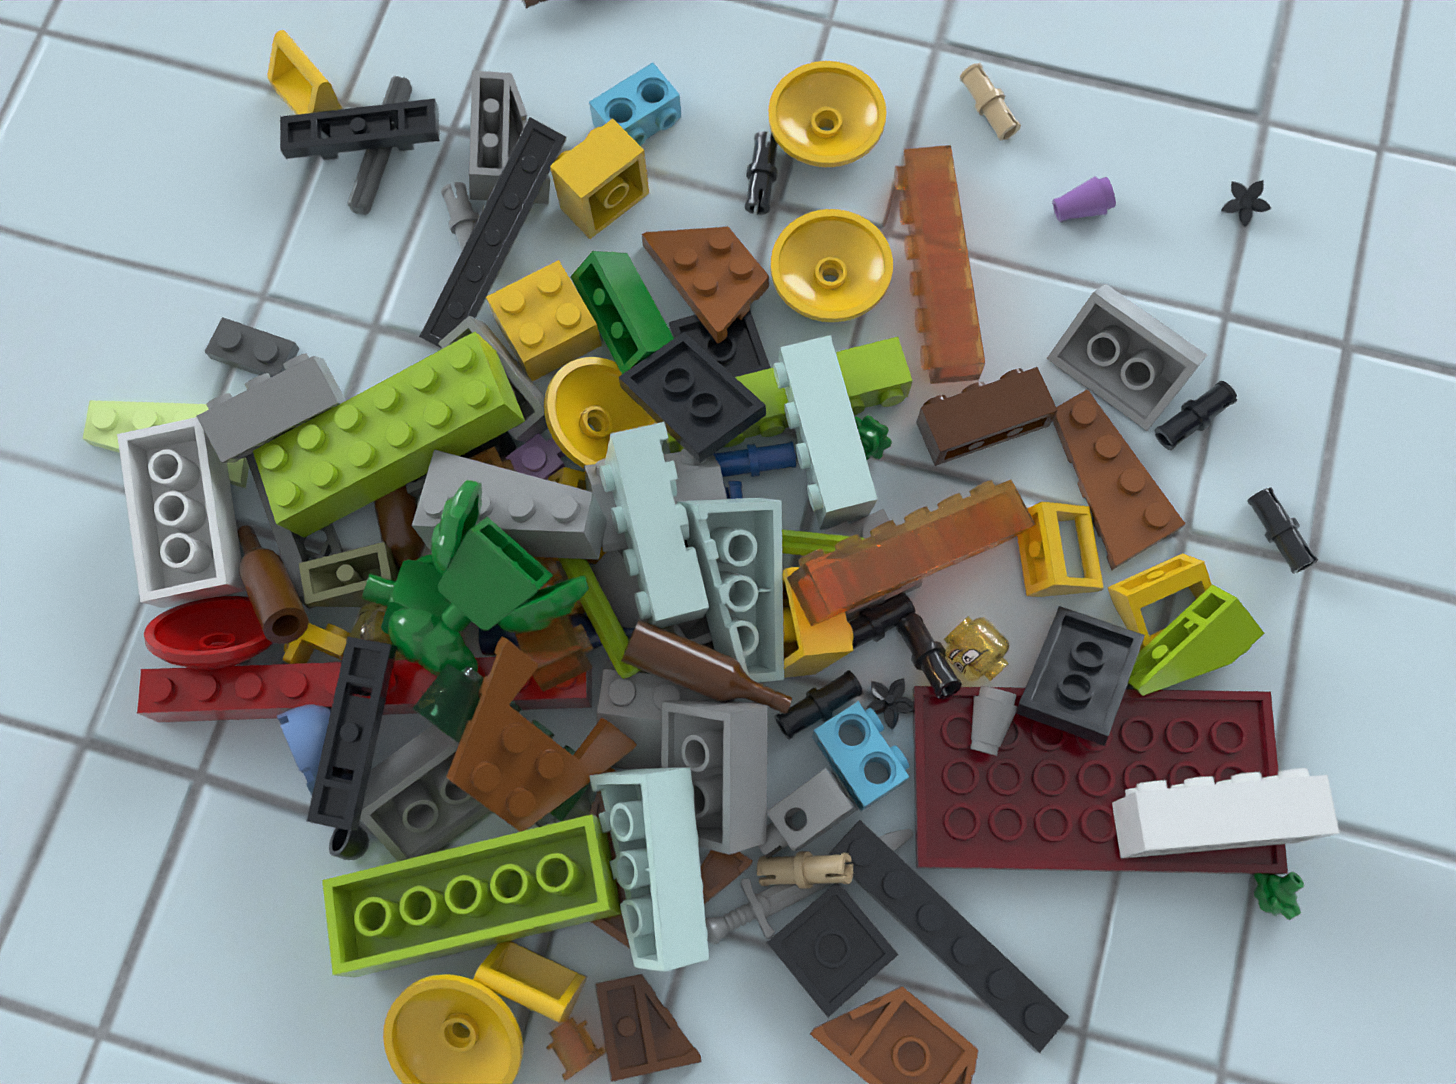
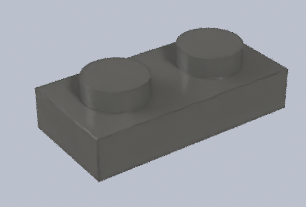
M222 317L204 352L210 359L259 376L269 373L270 377H273L286 370L283 364L296 357L300 348L294 341Z

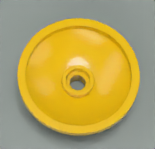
M817 61L792 70L780 80L773 90L769 101L768 121L775 141L794 159L817 167H838L861 159L876 146L883 134L886 123V103L878 85L862 70L842 62ZM828 127L831 130H822L820 128Z
M823 209L798 217L780 233L771 254V276L779 296L797 313L821 322L848 321L869 312L884 297L892 278L893 257L885 236L866 218L845 210ZM827 275H832L836 277L837 280H835L834 282H828L824 279V277Z
M600 357L579 358L563 366L548 384L544 398V415L552 438L561 451L583 469L585 465L596 464L598 461L606 458L612 433L657 424L621 388L618 377L622 373L616 362Z
M434 975L420 979L400 993L391 1005L385 1018L383 1028L385 1053L391 1068L403 1084H512L519 1072L523 1057V1041L515 1016L496 993L472 979L457 975ZM460 1023H462V1024H464L465 1026H467L468 1029H467V1028H464Z

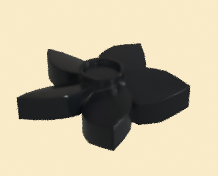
M1264 180L1253 183L1248 189L1243 184L1232 181L1231 192L1236 199L1228 201L1221 211L1226 213L1239 212V219L1242 225L1247 227L1253 218V211L1266 212L1271 210L1272 208L1266 200L1258 198L1264 191Z
M904 678L894 681L890 685L889 691L882 683L871 681L872 693L878 700L872 701L866 709L871 708L876 715L884 713L885 723L893 730L898 723L899 713L908 714L913 712L912 700L902 697L905 692Z

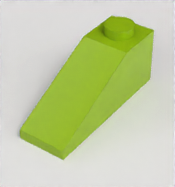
M1212 584L1138 653L1128 685L1144 696L1230 665L1241 655L1249 651L1252 645L1265 633L1237 597Z

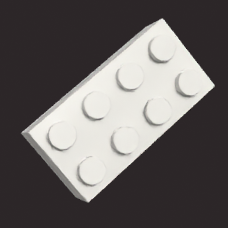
M197 417L117 434L140 602L160 608H167L200 599L246 591L239 575L241 552L227 463H221Z
M1308 768L1284 770L1278 772L1277 776L1261 778V773L1259 772L1237 774L1231 776V780L1216 782V785L1214 784L1213 777L1191 778L1184 780V784L1171 786V789H1167L1166 781L1144 782L1137 784V788L1125 790L1126 796L1112 803L1121 858L1302 843L1340 834L1328 775L1309 776Z

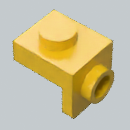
M308 623V628L301 637L284 644L285 654L282 660L287 664L307 663L314 649L342 661L347 637H350V633L330 623L327 624L325 629Z

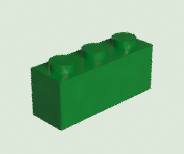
M592 251L570 276L583 302L597 323L598 330L622 374L674 339L628 253Z

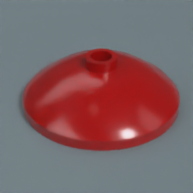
M222 596L181 604L156 616L144 630L146 648L153 655L170 664L201 670L221 669L238 665L260 654L274 644L265 637L249 597Z

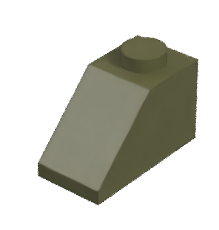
M385 542L299 563L305 604L308 607H367L375 605L376 603L361 599L369 574L396 581L400 571L391 549Z

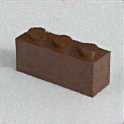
M1038 367L1023 371L1022 368H1017L1005 373L1000 377V380L986 385L982 381L976 382L964 388L960 394L948 398L946 395H938L927 400L920 408L916 424L932 461L937 466L1050 426L1058 410Z

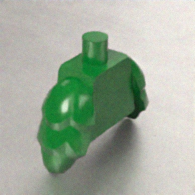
M466 480L459 487L455 495L446 500L440 522L435 526L432 533V559L436 570L442 575L437 588L451 602L441 615L443 622L450 629L458 632H463L471 622H474L481 630L488 631L497 624L504 631L529 633L544 629L554 619L571 613L575 603L589 590L586 577L578 576L539 590L553 575L488 516L478 523L482 507V484Z
M432 554L422 556L416 561H403L396 581L369 574L361 599L387 607L381 629L389 635L392 644L397 646V651L408 662L419 664L439 678L449 677L466 680L478 672V663L473 653L465 645L461 634L450 629L442 620L441 615L451 602L437 588L442 575L434 566Z

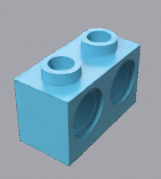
M653 62L589 101L592 122L595 128L602 127L611 119H614L640 146L646 139L660 130L671 128L682 117L680 94Z
M858 701L814 729L812 739L862 812L903 785L910 777L905 771L910 766L901 750L896 745L889 747L880 732L884 731V727L876 713L871 708L864 710ZM848 725L857 727L863 736L862 743L856 746L844 744L839 737V730ZM872 762L880 763L887 770V781L883 784L871 783L865 777L864 767Z

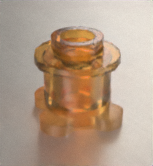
M572 1017L549 1033L553 1042L546 1046V1049L548 1051L553 1049L566 1072L561 1075L564 1081L606 1053L604 1047L602 1046L598 1049L585 1028L588 1024L586 1020L577 1024Z

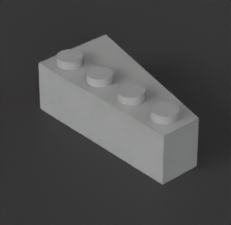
M434 450L412 523L413 528L430 551L433 529L440 522L446 500L453 497L466 480H471L482 484V507L478 523L488 516L532 557L599 559L607 519L593 492Z

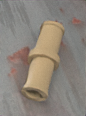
M975 63L966 68L961 73L960 80L965 84L976 101L975 109L980 115H985L1000 141L1012 137L1019 131L1021 125L1004 102L1005 94L1000 88L994 87L983 70L981 63Z
M799 851L796 853V856L770 857L769 859L766 856H761L757 863V876L766 875V877H760L758 880L761 886L796 884L800 889H811L814 884H850L853 878V864L845 865L846 862L852 860L851 856L847 853L813 856L809 851Z

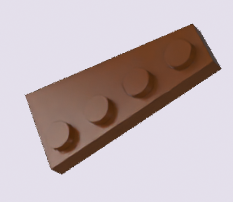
M1088 389L1056 407L1058 411L1052 420L1068 462L1073 464L1077 474L1079 490L1082 497L1086 498L1094 517L1093 525L1098 538L1101 537L1108 553L1106 558L1111 570L1179 531L1186 524Z

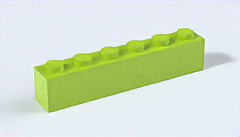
M898 336L836 352L854 416L863 412L867 407L879 404L882 407L897 405L909 396L913 380ZM773 368L735 377L766 405V416L723 447L739 445L745 438L757 435L773 437L789 427L784 404L788 403L785 388H778ZM667 432L668 439L666 440L670 453L681 452L684 447Z

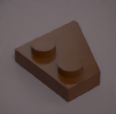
M642 974L595 983L611 1082L702 1062L698 1050L692 1046L677 1025V1021L655 995V991Z

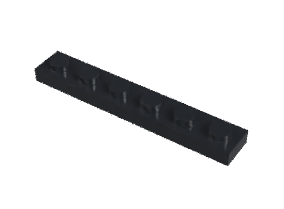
M529 117L419 336L420 338L441 348L438 343L468 316L477 318L486 300V296H488L551 171L550 165L555 162L566 142V136Z
M861 820L857 821L828 855L849 854L852 860L846 862L845 865L853 864L852 879L1034 1052L1041 1053L1068 1020L1069 1016Z

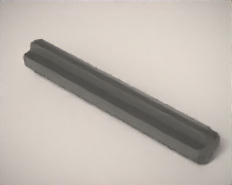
M393 76L382 104L408 102L413 89L410 80L405 77ZM392 121V130H396L395 125ZM392 147L368 149L365 151L347 202L352 212L367 215L370 212Z

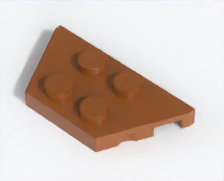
M729 226L652 231L641 234L643 247L717 343L722 342L727 337V328L736 318L742 319L750 310L752 302L760 299L769 288V275Z
M903 986L813 1028L810 1032L811 1036L868 1084H971L972 1076L976 1069L979 1049Z

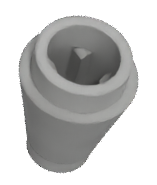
M981 686L979 696H974L972 743L970 749L997 756L998 749L1018 709L1017 706H1014L1016 694Z

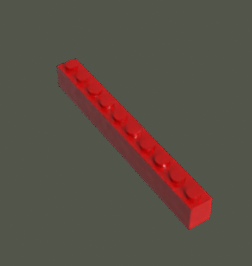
M587 654L529 656L539 664V667L510 703L514 710L592 708V664ZM475 657L478 663V672L466 680L449 677L439 678L419 664L408 662L407 660H394L383 715L449 713L457 707L461 712H475L482 695L479 691L485 676H489L496 657ZM342 662L243 665L213 670L188 667L141 669L137 713L159 723L278 718L277 715L308 704L332 709ZM355 694L353 695V696H359V697H364V698H369V699H370V697H371V696H361V695H355Z

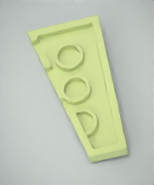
M90 400L83 439L90 445L120 453L117 434L195 418L209 409L206 404ZM246 457L237 462L227 463L230 483L246 488L249 471Z

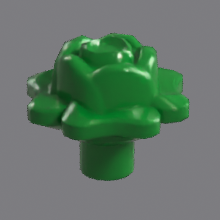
M869 415L865 416L863 420L854 417L866 460L871 456L874 459H881L884 450L892 444L891 439L887 437L888 427L880 424Z
M1293 871L1284 877L1276 874H1254L1258 884L1254 889V897L1258 900L1261 910L1271 913L1273 916L1282 914L1288 920L1301 914L1296 892L1304 887V882L1298 874Z

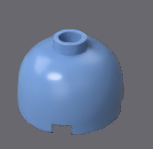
M308 704L293 708L277 715L296 764L306 778V786L312 796L331 708Z

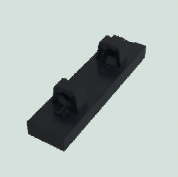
M435 98L280 116V151L285 159L320 155L323 160L337 159L338 153L393 146H396L399 151L414 150L413 144L440 141L439 107ZM392 121L395 125L396 130H392Z
M347 637L306 822L350 831L358 830L396 656V645ZM355 694V695L371 696V697H370V699H369V698H364V697H359V696H353V695Z

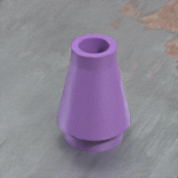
M1094 176L1061 197L1053 199L1052 204L1057 220L1062 222L1068 219L1106 215L1109 209L1116 206V199L1109 179L1107 177L1098 179Z

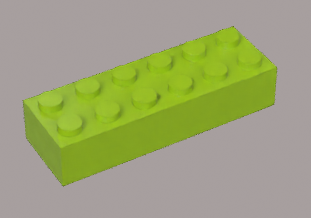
M475 331L253 450V454L276 524L305 538L428 473L434 450L461 456L522 424L525 420L497 351Z
M591 814L322 880L333 976L360 977L622 914L616 880L613 878L610 865L612 858L607 832H602L600 819Z

